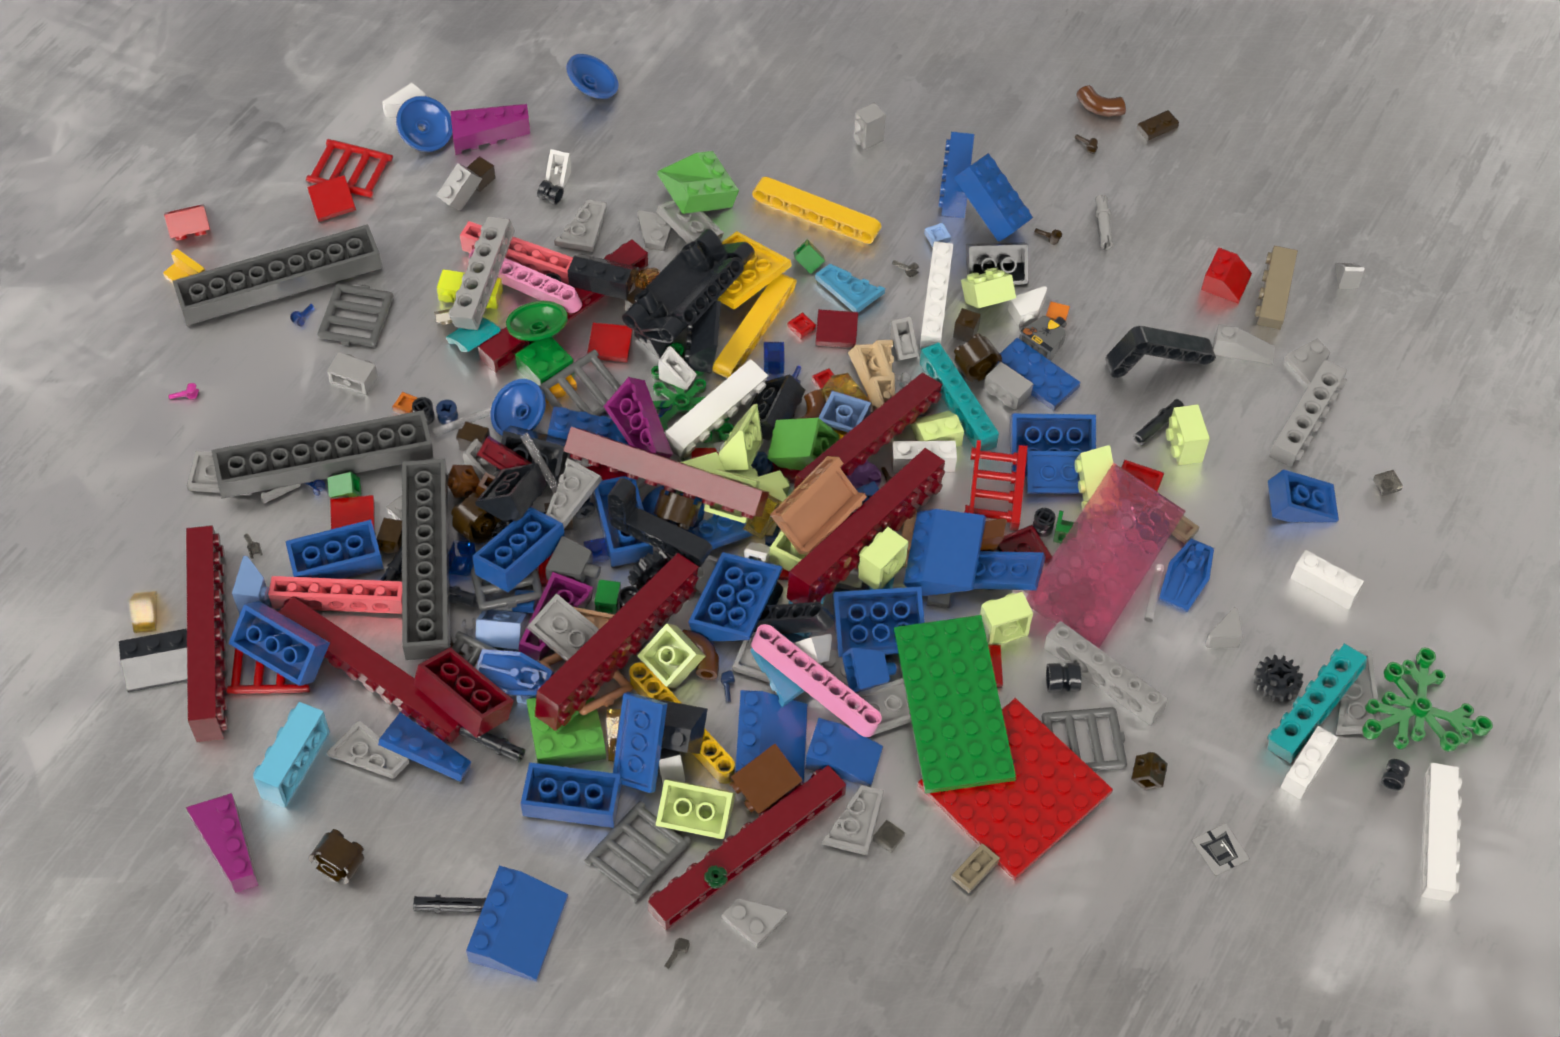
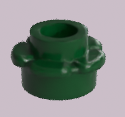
M711 866L708 868V872L704 874V879L710 887L715 889L721 888L727 882V871L723 867Z

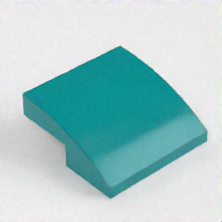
M482 317L478 330L458 328L445 338L449 344H457L461 352H469L501 330L492 321Z

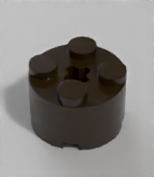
M980 333L975 334L971 340L964 345H959L954 350V362L969 382H973L975 379L978 382L985 380L986 376L996 367L998 361L1002 362V356L987 337L982 336Z
M661 489L653 514L667 522L669 520L675 521L677 527L689 530L690 526L694 527L702 502L697 501L696 504H693L694 500L670 491L666 495V490Z
M472 493L460 505H456L452 509V526L472 544H483L492 538V532L497 523L500 524L502 520L476 506L475 501L480 496L477 493Z
M332 829L331 832L324 834L310 854L309 861L311 864L315 861L318 864L316 869L335 882L343 879V884H348L365 859L362 854L364 848L357 842L353 841L351 843L345 839L340 831Z

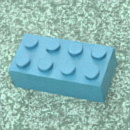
M298 702L297 706L291 709L288 721L284 727L279 729L274 744L268 747L265 759L261 765L256 767L253 773V779L262 799L286 808L330 733L322 710L302 702Z

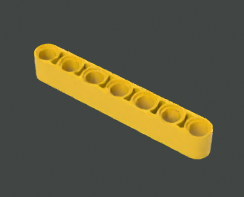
M766 176L760 179L752 192L753 197L761 203L867 244L873 243L882 227L881 223L873 217Z
M781 274L767 285L717 357L713 365V373L729 378L744 365L793 293L797 282L796 279Z
M638 662L630 667V683L639 695L681 703L644 663ZM637 675H643L644 677H642V678H637L636 676H637ZM652 690L658 691L656 693H650V691ZM704 728L700 754H692L719 783L728 784L732 782L730 777L735 774V762ZM707 752L715 753L712 756L706 755ZM721 768H728V769H730V770H729V771H726V772H723V771H721L720 769H721Z

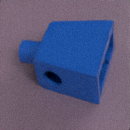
M851 648L842 654L848 687L855 693L886 684L890 681L889 676L895 675L897 672L896 664L894 662H886L885 654L882 651Z

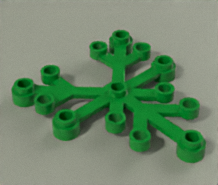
M673 343L670 345L681 358L684 357V347L681 344ZM654 366L651 369L652 378L660 380L659 374L655 373L659 372V366ZM694 371L697 374L696 376L704 374V372ZM697 379L686 393L684 389L668 383L676 389V394L666 388L662 382H657L653 385V393L656 396H664L669 399L653 401L655 409L670 408L662 417H659L664 432L668 430L667 423L678 412H689L705 398H693L697 393L706 391L705 380ZM729 416L727 419H724L725 422L719 429H713L719 433V437L723 441L729 438L730 432L734 429V425L730 423L731 418ZM710 431V436L703 443H710L712 441V431Z
M1424 647L1416 655L1419 671L1411 660H1404L1401 665L1397 662L1388 663L1384 669L1385 679L1389 682H1394L1407 698L1387 691L1382 697V703L1376 699H1370L1365 705L1368 713L1376 714L1377 712H1382L1391 716L1381 721L1368 719L1362 727V733L1367 739H1376L1383 730L1399 723L1398 735L1393 740V744L1398 749H1405L1409 744V738L1407 737L1409 718L1415 716L1414 728L1410 732L1411 739L1419 742L1426 735L1424 721H1426L1440 738L1441 748L1449 752L1454 751L1460 743L1467 744L1472 738L1471 731L1465 727L1471 728L1478 736H1485L1493 728V723L1486 716H1478L1475 720L1469 719L1474 713V708L1468 703L1462 704L1460 708L1452 712L1432 707L1431 701L1426 698L1427 686L1433 683L1441 684L1446 675L1440 669H1436L1432 674L1428 675L1429 666L1435 661L1436 654L1430 648ZM1403 674L1411 675L1417 682V695L1402 678ZM1394 704H1397L1406 707L1407 709L1402 710L1392 706ZM1435 717L1448 721L1457 733L1445 731Z

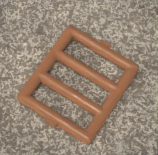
M555 653L540 660L539 663L553 670L550 666L563 660V658ZM617 670L613 678L621 687L585 704L582 710L578 712L581 715H586L603 705L605 707L612 705L615 699L623 696V693L633 690L632 684Z

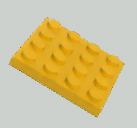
M738 231L721 243L747 242L754 248L755 254L744 265L741 275L717 299L734 310L792 266L790 259Z

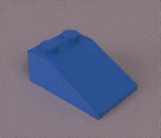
M1284 469L1268 480L1273 518L1287 522L1339 521L1334 484Z
M818 718L806 755L805 769L815 772L829 765L841 779L871 787L883 746L867 737L861 736L856 731L840 723Z

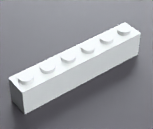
M934 241L919 350L938 342L941 344L953 252L952 243Z
M751 359L747 361L665 432L671 450L679 458L685 453L690 454L696 448V443L699 441L704 442L710 436L711 430L714 428L716 430L719 429L725 422L724 419L726 417H733L739 410L738 407L743 404L745 406L748 404L755 392L759 394L766 387L765 382L768 375Z
M1431 763L1425 773L1421 897L1448 902L1459 890V880H1456V873H1458L1460 867V860L1456 859L1460 848V838H1457V831H1459L1461 826L1458 810H1460L1462 801L1461 797L1458 796V790H1460L1462 785L1459 767Z

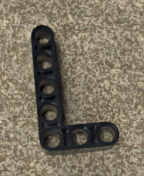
M1136 326L1130 329L1105 357L1110 375L1114 378L1125 376L1144 355L1200 365L1210 364L1216 359L1212 344L1208 338L1146 326Z
M620 478L608 494L609 521L614 528L672 556L679 553L697 566L702 567L713 550L712 545L699 536L637 508L636 487L631 481Z
M777 581L754 632L756 633L758 627L764 624L772 626L781 634L823 632L832 627L835 619L820 602L777 605L783 592V586Z

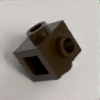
M1155 752L1137 755L1131 780L1143 790L1162 788L1168 763Z

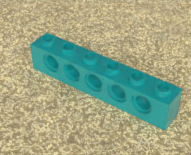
M938 342L921 349L920 365L926 375L942 384L941 398L950 412L958 416L964 433L972 446L976 448L977 440H981L980 450L989 451L996 448L999 432L941 344Z
M1345 643L1340 649L1334 650L1328 665L1324 664L1320 668L1317 679L1315 681L1311 680L1305 689L1306 693L1302 697L1298 696L1291 712H1286L1282 716L1280 726L1277 729L1273 728L1267 737V740H1269L1268 750L1290 764L1307 744L1316 728L1321 726L1366 668L1367 656ZM1336 669H1343V670H1345V671L1340 672V671H1338V670H1336ZM1329 684V685H1331V686H1333V687H1330V688H1329V687H1325L1324 685ZM1313 700H1317V701H1319L1320 703L1316 704V703H1313L1312 701H1313ZM1300 716H1305V717H1307L1308 719L1303 720V719H1300L1299 717H1300ZM1287 732H1292V733H1294L1295 735H1294V736H1289V735H1287L1286 733H1287Z

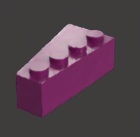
M527 104L451 111L455 155L461 154L466 149H471V151L479 149L478 146L483 144H496L498 140L504 138L510 140L530 134Z
M628 377L603 407L629 445L670 458L673 453L645 380Z
M552 572L529 624L556 593L572 607L585 609L592 600L594 587ZM526 628L519 643L518 652L539 662L551 648Z
M232 793L186 807L192 822L235 893L259 886L237 804Z

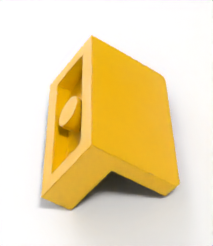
M175 249L171 253L174 264L165 270L163 274L167 279L173 281L204 272L205 268L180 250Z

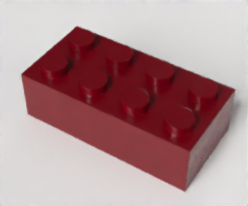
M451 647L418 664L413 685L474 737L478 738L508 720L514 700Z

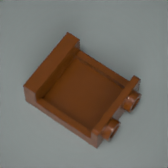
M773 744L730 777L732 782L729 784L737 795L742 793L746 798L743 803L751 813L755 811L759 814L803 780L778 746Z

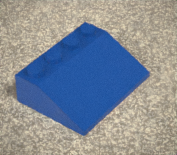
M1012 413L1009 423L1010 454L1018 453L1019 445L1028 446L1027 451L1087 452L1096 449V414ZM1011 463L1012 473V471H1016V465H1012Z
M941 509L917 512L903 584L906 587H921L922 596L973 590L986 521L985 515Z
M722 552L688 621L691 631L704 635L709 641L713 642L750 640L783 570L782 566Z
M921 587L833 592L832 602L838 658L842 657V654L851 648L878 650L884 652L885 655L898 654L894 627L925 623Z
M741 690L735 773L773 744H776L801 777L802 782H804L808 704L792 700L784 707H781L778 695L764 691Z
M499 865L466 949L468 961L537 982L568 894L526 873Z

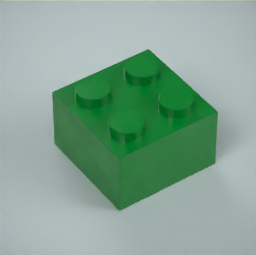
M552 337L535 341L515 354L519 372L526 379L535 382L539 386L573 363V358Z

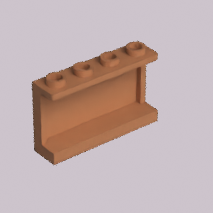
M827 456L770 514L799 554L808 555L841 525L854 510L858 509L862 505V501L867 497L865 493L857 492L840 467L844 463L839 457Z

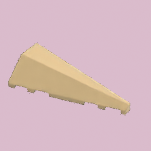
M876 340L873 344L855 345L848 352L872 405L876 406L877 409L895 395V375L892 373L894 356L891 354L893 340Z

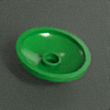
M536 301L522 305L511 312L506 320L508 332L517 339L541 341L558 334L566 325L568 316L565 308L560 304L550 301Z

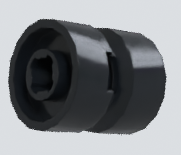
M1060 663L1047 664V691L1061 692L1065 689L1067 692H1080V664L1066 663L1065 666H1061Z

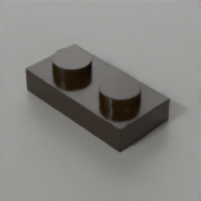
M1167 110L1138 123L1136 129L1149 141L1178 128L1179 121Z

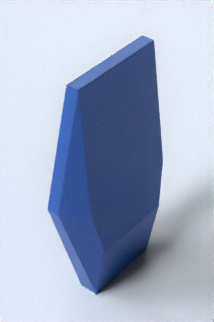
M1191 538L1169 562L1159 600L1188 612L1209 582L1214 548Z
M482 649L476 665V669L508 696H537V690L554 674L553 670L527 655L515 651Z

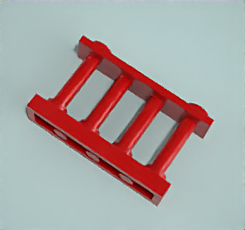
M977 440L976 448L972 447L970 460H974L970 504L965 505L964 513L985 515L986 518L990 519L1003 518L1007 520L1006 523H1010V531L1019 530L1028 446L1019 445L1018 453H998L980 450L981 440ZM979 459L1011 462L1012 465H1016V471L1004 473L979 470ZM977 478L1008 481L1010 484H1014V491L1008 493L976 489ZM975 497L1008 501V503L1012 504V510L1003 512L974 508Z

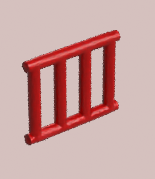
M327 139V147L312 174L307 175L306 182L318 184L328 180L319 176L334 148L344 150V153L329 180L341 175L352 153L360 154L362 157L348 181V186L352 194L372 198L374 195L373 189L388 161H392L393 155ZM370 157L380 159L365 189L356 187L355 185Z
M235 648L231 686H227V694L310 692L309 684L301 686L285 684L286 678L278 673L276 685H262L265 665L257 660L253 685H240L243 652Z

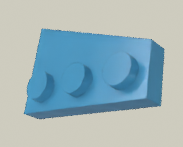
M832 264L827 265L815 274V279L853 312H860L885 294L884 287L873 286L869 284L868 280L851 276L850 272Z
M753 648L751 649V653L762 673L767 675L772 691H776L780 698L779 703L781 707H784L804 692L801 687L759 655Z

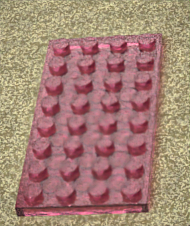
M1113 463L1041 573L1037 590H1030L1026 596L1030 608L1055 625L1060 621L1093 645L1100 648L1186 511Z

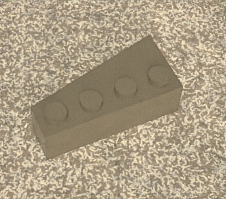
M1274 245L1272 252L1267 253L1265 262L1267 270L1264 269L1262 276L1264 286L1260 288L1258 299H1261V303L1257 305L1255 317H1258L1257 325L1281 330L1298 250Z

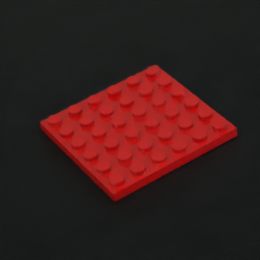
M1016 698L1002 709L1016 780L926 794L979 846L984 844L1000 857L997 864L1014 881L1113 792V789ZM920 779L917 786L924 792L923 782Z

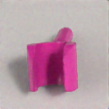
M189 383L185 391L169 394L168 397L169 399L179 397L196 399L199 389H196L197 385L195 383Z

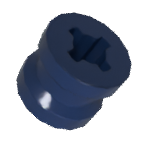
M448 399L442 400L437 404L436 412L439 423L445 426L455 424L458 420L455 402Z
M758 451L751 464L752 468L757 471L758 477L772 473L774 464L768 459L765 452Z

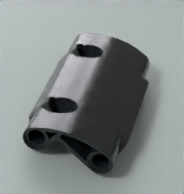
M706 229L695 241L686 244L673 260L635 296L634 300L636 302L622 315L623 322L635 332L651 340L664 343L673 342L688 325H693L741 275L744 265L755 254L754 248L747 242L722 244L715 232Z

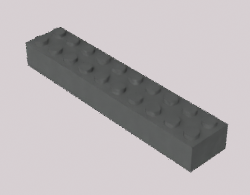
M367 224L173 280L172 282L188 326L382 269L380 253Z
M424 410L211 450L221 499L327 479V477L349 472L354 474L401 465L404 461L433 458L432 441Z
M445 459L402 462V647L406 660L430 659L451 647L448 472Z

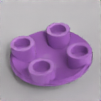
M868 460L863 465L855 468L850 476H846L855 489L875 481L877 486L881 483L880 470L874 464L868 462Z

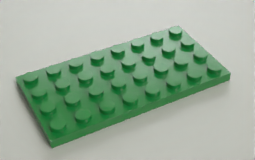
M982 615L894 627L925 794L1015 781L1016 775Z

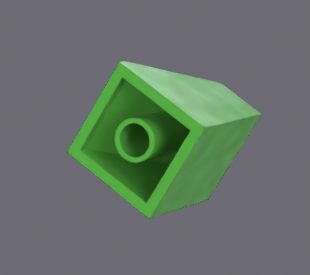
M819 418L776 420L771 445L768 450V459L781 468L803 470L839 440L840 435Z

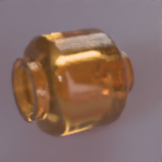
M652 267L639 271L634 281L635 287H640L643 290L660 273V270Z

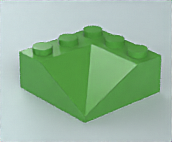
M713 151L695 153L657 172V175L682 214L732 208L739 189Z
M536 698L526 699L538 764L565 767L606 759L605 743L597 709L586 715H581L576 711L567 725H562L555 731L535 717ZM589 698L586 704L595 700V698Z

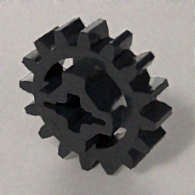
M662 550L659 552L654 551L653 554L648 553L644 558L640 559V562L634 564L633 570L629 571L631 575L627 577L628 582L631 586L640 590L671 558Z
M1274 655L1272 660L1268 656L1265 657L1264 662L1260 661L1254 672V683L1259 684L1257 690H1264V697L1271 695L1272 701L1276 697H1279L1281 702L1284 701L1285 697L1291 700L1293 695H1298L1304 682L1302 681L1303 673H1298L1300 666H1293V659L1287 662L1284 655L1281 659Z

